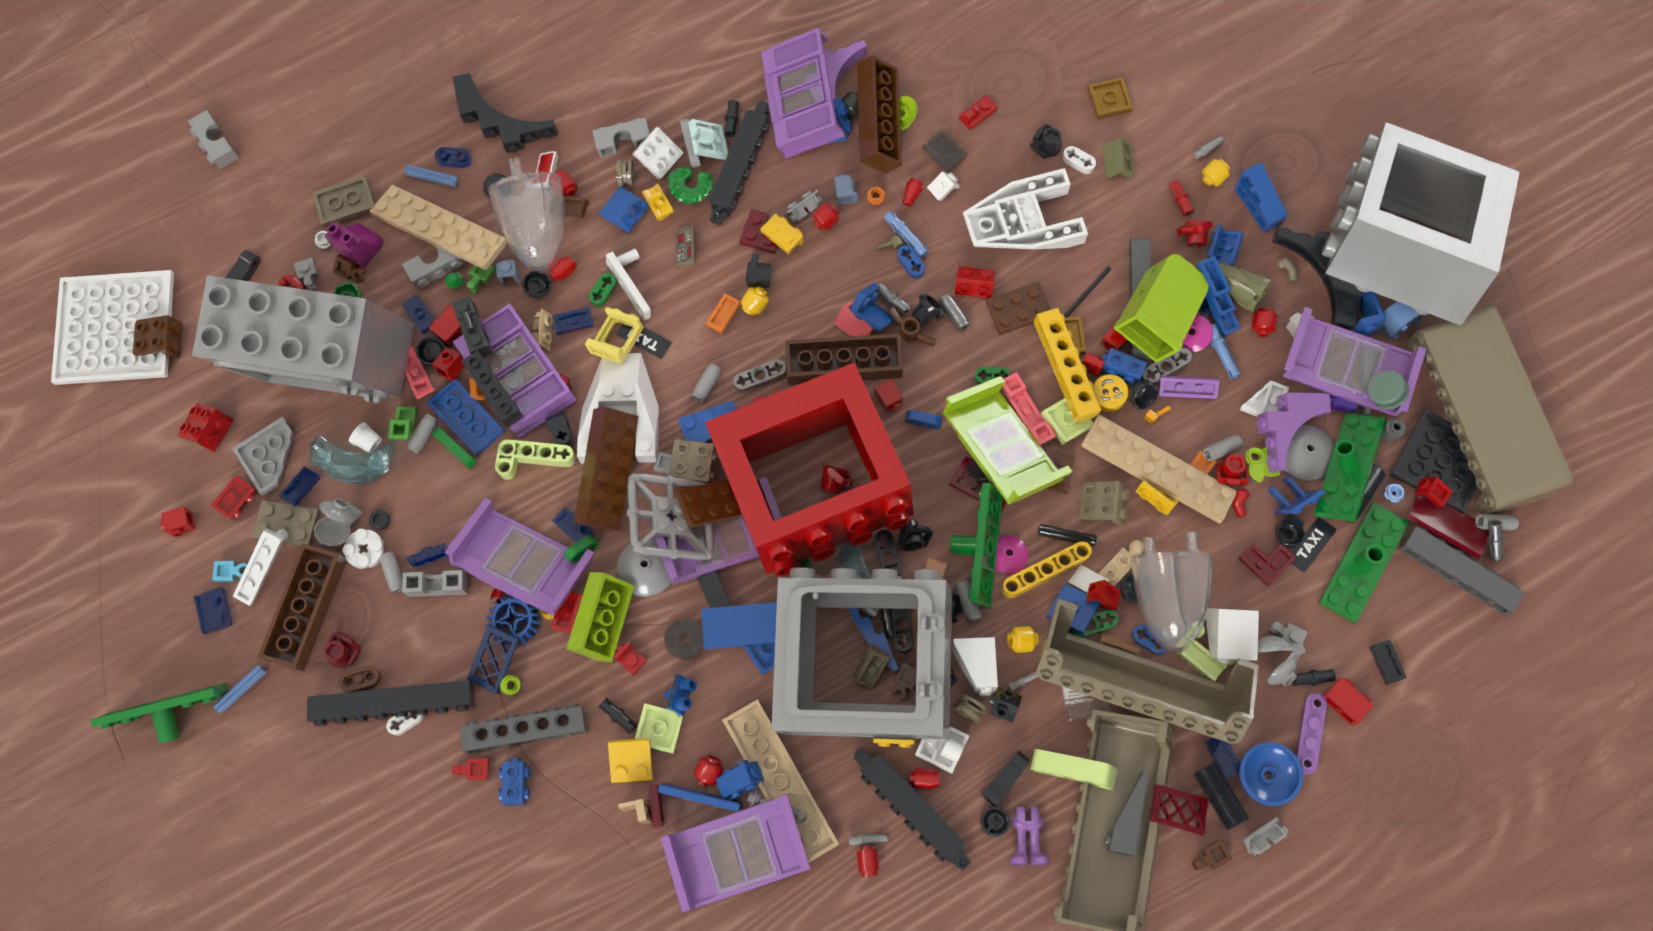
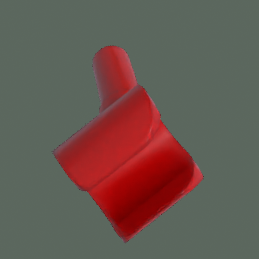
M493 589L490 600L497 597L495 602L500 604V597H503L505 592Z

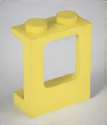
M606 307L605 312L608 317L595 339L588 338L585 345L591 354L623 365L644 327L638 316L625 314L617 308L611 309ZM616 323L633 327L623 347H617L605 342Z

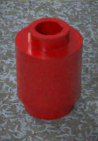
M558 170L552 175L553 185L562 196H573L576 193L578 186L567 172Z
M567 255L565 258H560L549 268L551 271L549 275L555 282L558 280L563 282L575 272L577 265Z
M914 767V772L910 771L909 783L913 784L914 789H934V787H939V771L934 770V768Z
M872 845L860 847V851H857L856 855L858 871L861 872V877L878 875L877 849H873Z

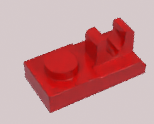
M986 94L958 116V119L969 130H972L996 112L998 106Z

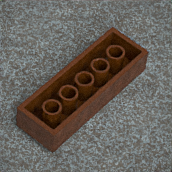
M872 55L857 64L860 162L888 173L902 166L898 68Z
M900 334L785 341L788 384H802L852 363H855L862 380L902 378L903 376Z
M608 407L593 409L574 524L607 532L620 531L639 416Z
M302 543L260 649L259 658L304 672L346 563L345 557L339 553Z

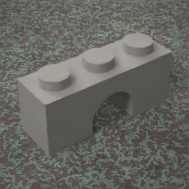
M207 110L188 120L192 127L189 129L195 139L199 138L200 141L197 143L203 152L207 151L208 155H206V158L211 165L216 164L219 169H222L239 159L224 136L213 141L215 136L222 133V131Z
M636 118L629 122L617 123L609 127H600L592 131L600 158L616 155V145L623 139L631 140L636 150L650 134L646 118Z
M436 247L438 258L435 262L426 264L422 262L419 256H416L403 263L402 266L416 289L426 287L435 279L444 277L446 273L453 269L460 268L466 261Z
M463 570L442 571L441 575H429L423 572L403 573L402 593L408 597L468 595V575Z

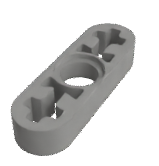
M689 119L680 120L691 167H700L699 157L694 153L688 124Z
M1181 348L1179 352L1157 363H1153L1144 369L1141 380L1146 379L1154 385L1160 381V376H1170L1186 367L1191 361V352L1186 348ZM1180 355L1186 356L1185 361L1181 359L1177 361V363H1175V360H1177ZM1169 363L1172 369L1164 371L1161 368V364ZM1156 370L1158 371L1153 379L1147 378L1148 373L1152 375Z
M777 359L739 373L734 377V387L739 392H746L783 378L787 372L786 364L782 360ZM775 366L781 368V372L778 373L775 370ZM768 368H769V370H770V372H771V376H770V377H769V374H768V371H767ZM761 371L766 376L763 380H757L755 374ZM750 375L752 376V381L754 383H751V380L749 379ZM740 379H743V381H746V382H745V386H742L741 384H739V383H740V381H739Z

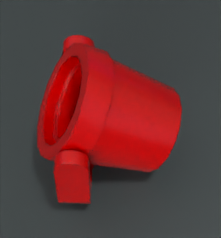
M1205 220L1187 221L1185 225L1176 229L1177 235H1186L1187 246L1205 247L1208 230L1212 227V222Z
M1232 454L1223 458L1219 464H1215V475L1218 483L1227 485L1248 484V467L1241 455Z
M823 465L821 489L840 493L842 486L852 485L854 480L847 474V470Z

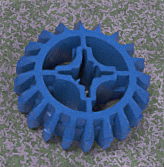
M509 594L507 600L504 597H500L501 603L494 602L496 608L489 609L493 615L486 617L492 622H489L486 626L491 624L499 629L502 626L505 628L510 627L512 634L520 638L517 648L520 647V641L525 645L528 644L526 638L529 637L533 640L532 632H539L535 628V626L541 625V622L536 620L541 617L540 613H536L539 609L516 598L513 599V596ZM515 606L526 608L528 614H518ZM507 610L506 616L500 618L502 613ZM513 617H516L517 620L514 621L513 625L511 622L513 621ZM528 623L526 628L520 633L521 626ZM495 635L493 640L497 642L498 638ZM504 640V645L507 643V646L510 648L511 642Z

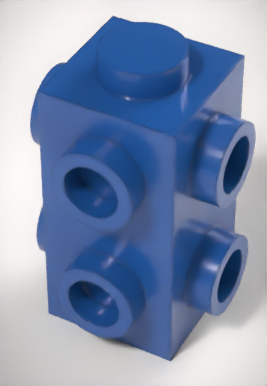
M1111 348L1109 354L1104 353L1102 361L1105 362L1101 371L1105 372L1106 375L1119 376L1126 384L1133 385L1140 380L1147 362Z
M509 758V762H502V767L499 769V779L502 780V788L499 789L498 797L502 805H527V800L530 798V789L527 787V779L530 778V767L527 766V763L521 761V758Z
M743 760L736 764V768H730L722 772L723 775L716 779L722 799L731 798L736 800L744 796L743 792H750L758 788L757 785L764 781L758 761L749 762L748 760Z

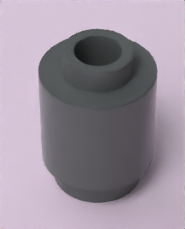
M1397 418L1390 419L1385 424L1381 439L1386 442L1396 441L1406 431L1404 422Z

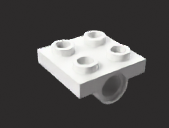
M655 127L632 154L659 180L684 152L659 127Z
M950 726V740L922 739L915 756L952 774L969 735Z

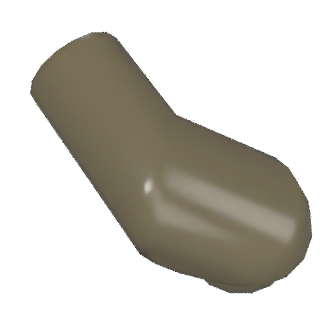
M1288 257L1279 259L1278 267L1280 269L1286 268L1288 271V282L1291 284L1297 283V266Z

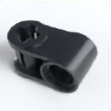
M562 411L545 418L555 442L572 448L574 439L565 413Z

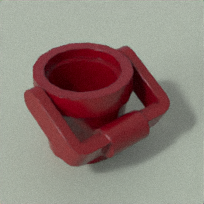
M338 631L332 634L324 648V655L328 662L336 668H344L348 665L351 667L361 651V646L348 635Z

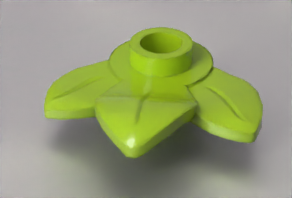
M1253 447L1245 454V460L1249 464V475L1258 483L1263 481L1264 475L1267 477L1280 475V472L1269 473L1267 447L1263 449ZM1256 455L1258 460H1253L1251 456Z

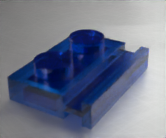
M219 587L204 592L201 595L193 596L203 634L233 625L224 588Z

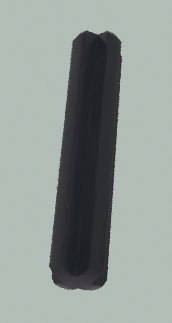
M1040 524L1038 529V535L1073 543L1086 542L1090 546H1095L1097 541L1096 535Z

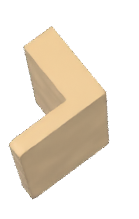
M639 799L618 804L619 809L622 811L636 809L638 822L642 824L652 823L646 800Z

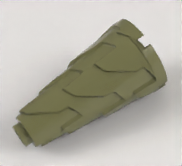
M1218 262L1231 288L1228 292L1231 299L1251 313L1257 311L1266 297V291H1269L1273 280L1259 273L1255 274L1240 267L1238 269L1224 262Z

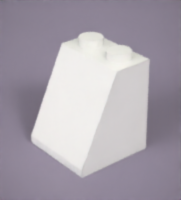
M1205 608L1210 657L1217 658L1219 663H1230V659L1238 660V658L1249 662L1250 660L1257 661L1259 611Z
M995 637L953 639L951 650L972 691L979 693L981 697L991 696V693H994L998 687Z

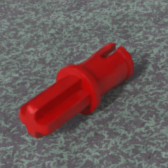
M1179 180L1172 181L1169 187L1175 197V203H1178L1183 216L1192 214L1194 208L1188 199V193H1185Z

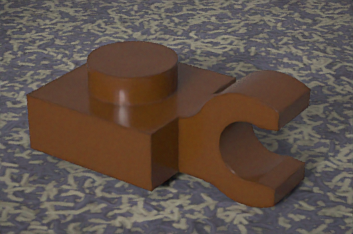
M1219 840L1204 848L1202 851L1205 856L1192 862L1195 871L1209 864L1212 869H1215L1232 860V857L1223 841Z

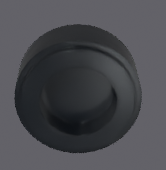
M375 510L369 517V523L377 530H384L390 524V516L384 510Z

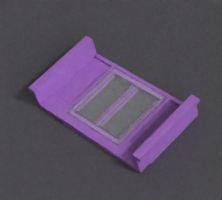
M819 28L761 52L776 146L784 153L786 159L845 137L844 130L837 124L823 47V43L828 41L827 34L823 33Z
M510 303L482 321L494 351L493 354L484 357V359L524 416L510 426L517 437L521 439L545 423V418L563 411L577 400ZM462 334L453 343L465 359L471 353Z
M1304 307L1284 367L1283 377L1396 417L1402 411L1407 412L1426 348L1418 346L1414 352L1395 347L1310 317L1312 309ZM1391 370L1403 376L1409 386V395L1406 401L1399 407L1388 410L1381 409L1370 398L1368 385L1371 379L1378 373Z
M759 478L757 483L773 521L781 519L782 516L767 478ZM671 514L666 515L670 518V521H673L674 517ZM743 516L713 524L714 556L710 560L676 558L674 560L661 556L672 585L759 557ZM705 525L691 528L692 534L706 547ZM654 536L658 548L668 549V537ZM676 538V548L678 550L698 552L686 539Z
M484 498L445 551L449 555L450 564L552 616H555L559 608H561L590 565L591 559L595 552L587 549L580 561L571 564L564 557L568 547L494 511L492 501Z
M788 794L699 826L660 837L682 912L811 869Z

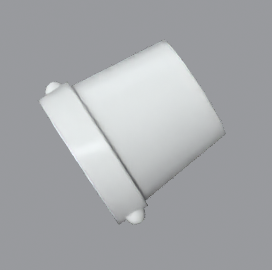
M365 422L359 424L349 438V442L352 445H356L368 453L374 452L382 441V438Z

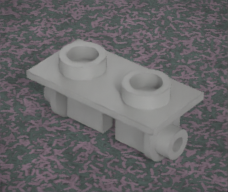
M817 190L813 193L808 191L801 196L803 199L801 202L797 203L794 201L787 207L788 211L784 214L790 213L789 219L792 223L799 222V220L808 215L804 210L805 207L809 212H812L821 205V202H823L821 197L815 196V193L818 192Z
M1275 817L1255 832L1249 834L1243 841L1248 853L1256 856L1261 855V853L1271 847L1270 840L1276 844L1283 838H1286V834L1289 832L1285 826L1281 827L1278 817Z

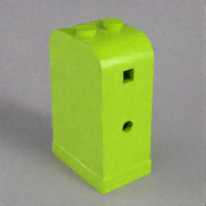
M1172 254L1145 272L1120 319L1116 322L1114 329L1156 363L1179 352L1209 288L1204 275L1180 255Z

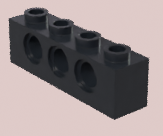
M478 350L462 360V363L507 428L524 417Z

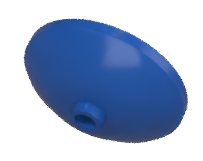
M1266 742L1255 745L1245 753L1240 763L1239 777L1245 792L1253 800L1266 806H1280L1293 800L1299 793L1303 783V770L1300 761L1290 749L1278 743ZM1265 772L1270 774V779L1265 778Z

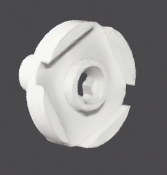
M358 529L349 536L342 551L346 560L351 565L363 569L376 566L380 562V556L384 554L385 550L383 539L372 530ZM368 545V552L360 553V548L362 546Z

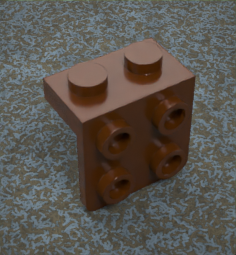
M169 315L137 320L134 328L133 354L135 356L163 353L173 359L180 358L182 322Z

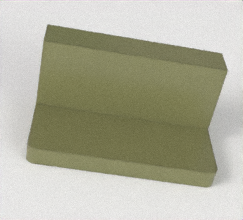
M1119 137L1104 144L1103 155L1106 178L1109 179L1118 174L1127 178L1135 176L1131 142Z

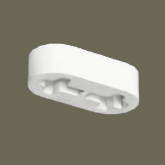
M1069 146L1064 150L1063 161L1067 165L1084 174H1090L1094 171L1096 165L1094 157L1074 146ZM1071 153H1073L1074 156L1069 158L1068 155H1071ZM1087 162H1089L1090 165H1088L1087 167H1085L1084 164H1086Z
M394 715L387 722V731L395 736L402 735L419 724L424 716L421 715L417 716L416 719L409 718L407 720L408 717L395 718ZM395 721L398 723L404 721L399 725L400 729L398 731L396 729L392 730Z

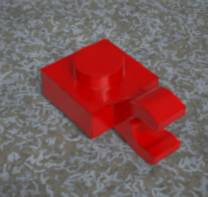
M467 759V765H452V774H467L466 780H489V759Z

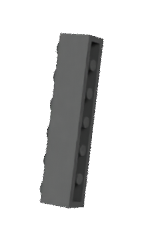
M1416 526L1410 530L1399 548V551L1504 616L1515 611L1525 594L1518 585L1505 581L1501 578L1500 574L1489 571L1483 567L1482 563L1466 557L1465 553L1461 550L1448 546L1446 541L1435 538L1425 528Z

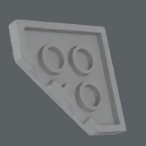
M283 417L232 448L262 496L280 485L294 437L292 429Z

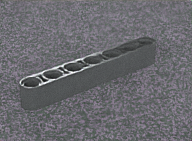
M1130 238L1129 241L1130 299L1145 272L1151 268L1150 238ZM1130 342V356L1140 360H1151L1149 356Z

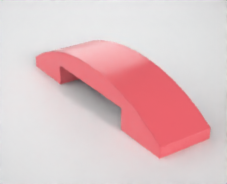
M411 345L405 375L418 400L434 391V387Z
M1016 372L1004 378L1005 383L1002 388L1016 415L1039 446L1056 438L1047 420L1044 421L1026 392V386Z

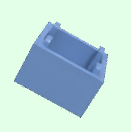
M1397 301L1384 311L1386 320L1379 327V330L1388 340L1392 338L1396 340L1399 338L1398 334L1405 331L1414 323L1418 325L1423 315L1417 313L1413 307Z

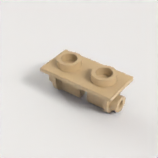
M541 309V312H537L534 316L533 330H539V332H534L532 336L540 348L542 347L550 351L553 315Z

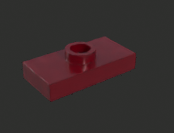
M651 784L649 785L650 801H647L648 812L652 813L653 827L661 828L665 826L661 793H658L659 785Z

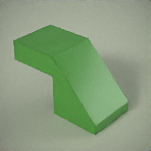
M397 407L396 419L390 420L389 439L409 440L416 428L418 413L416 407Z

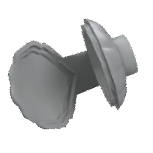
M335 498L333 501L320 503L321 512L327 517L319 519L314 527L315 537L318 539V542L328 547L340 546L347 542L350 536V526L360 519L362 511L351 503Z
M1266 636L1259 639L1258 652L1293 651L1288 659L1276 667L1267 678L1269 685L1282 683L1284 686L1291 684L1297 677L1294 673L1297 668V660L1305 653L1303 644H1289L1288 641L1279 636Z

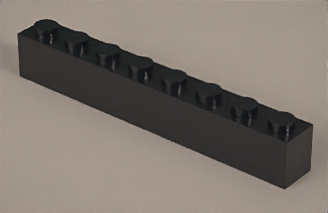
M470 680L309 696L307 697V721L313 723L314 726L321 727L327 726L328 722L347 724V720H355V722H367L368 718L387 720L388 716L394 715L395 718H406L408 713H416V716H426L428 712L436 711V714H446L448 710L456 709L457 712L469 711V708L475 707L474 683Z

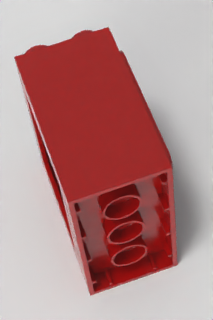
M855 363L705 422L766 575L773 572L778 577L790 574V569L798 568L797 563L810 557L814 561L825 560L835 553L834 547L850 542L851 546L862 545L873 537L872 532L886 526L889 531L901 529L910 522L909 517L914 515L911 484ZM840 426H846L871 482L773 521L749 463Z

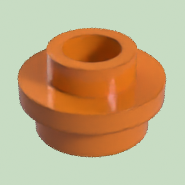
M873 187L867 193V200L873 205H879L885 200V192L880 187Z

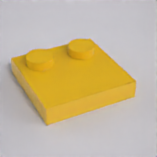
M650 738L610 740L608 742L611 783L653 780Z

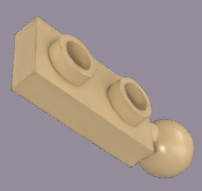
M1140 540L1132 541L1129 545V551L1123 547L1098 574L1107 578L1108 582L1115 586L1138 562L1134 556L1144 553V543Z

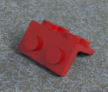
M197 403L190 409L188 418L180 426L178 436L195 442L215 453L234 419L216 408Z

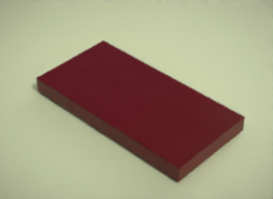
M1415 495L1406 516L1407 519L1478 559L1483 555L1487 538L1489 537V530L1478 528L1475 519L1447 504L1444 507H1437L1425 495Z

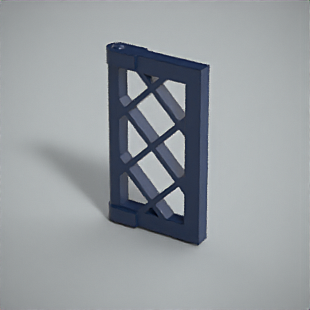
M489 624L467 679L495 694H499L501 680L507 673L520 638ZM493 633L497 636L498 641L490 644L489 640ZM504 640L511 642L508 653L503 643ZM499 643L503 655L495 657L491 646ZM487 648L491 659L483 662L482 658ZM505 656V661L500 671L496 659ZM492 661L496 673L488 675L484 664ZM479 666L483 672V678L476 676ZM497 674L498 679L496 684L494 685L491 683L489 677Z

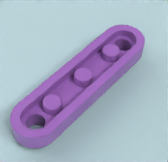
M1313 693L1304 700L1296 749V757L1302 766L1303 775L1314 773L1318 765L1327 708L1326 699L1318 693ZM1314 700L1319 702V707L1314 705ZM1305 760L1309 761V763H1310V767H1309V768L1305 767V765H1304V761H1305Z

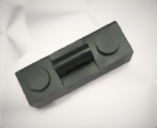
M467 296L452 302L453 310L460 324L469 352L472 354L478 350L483 358L493 354L494 351L473 300Z

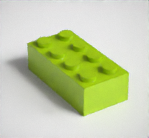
M590 572L566 649L596 661L612 663L635 585L606 573Z

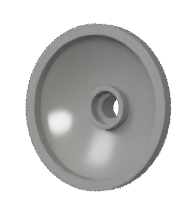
M1301 425L1288 447L1286 470L1284 471L1289 476L1300 481L1321 479L1326 475L1335 448L1333 441L1323 430L1311 425ZM1307 446H1310L1313 451H1309Z
M650 539L644 545L646 547L658 548L655 539ZM630 543L618 558V578L635 585L632 594L636 596L651 597L662 593L672 583L662 557L635 553ZM643 562H648L647 567H641Z

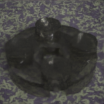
M691 619L676 620L665 630V647L673 657L689 660L695 657L703 648V631ZM681 635H689V642H684L683 644H681V639L679 637Z

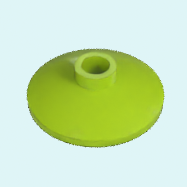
M909 96L899 97L900 131L909 127L917 115V104Z

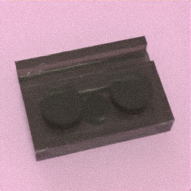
M940 130L926 145L922 146V150L947 173L967 157V153L943 130Z

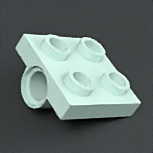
M691 119L688 124L695 155L726 160L728 149L723 126Z

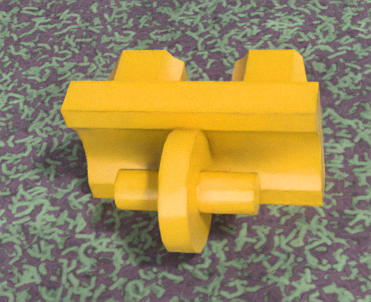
M656 184L651 189L642 191L657 220H663L674 212L659 184Z

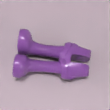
M1017 806L1015 816L1012 819L1013 828L1017 829V850L1015 855L1010 857V865H1028L1026 831H1029L1030 865H1049V857L1042 854L1039 845V828L1043 827V819L1039 814L1038 807L1030 806V821H1026L1024 806Z

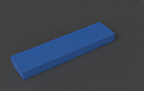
M666 783L659 785L658 793L739 812L742 806L741 801L728 798L722 799L720 796Z

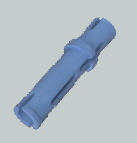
M892 210L884 216L883 219L894 229L893 232L898 234L913 248L919 258H923L929 252V249L906 226L907 224L901 221Z
M1212 324L1213 336L1211 346L1216 350L1229 379H1235L1241 375V372L1227 348L1225 338L1220 334L1217 325Z

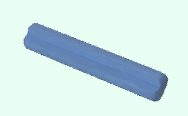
M407 165L405 169L407 176L456 187L458 183L457 177L412 165Z
M261 665L254 667L214 704L213 707L216 711L223 713L264 676L266 670Z

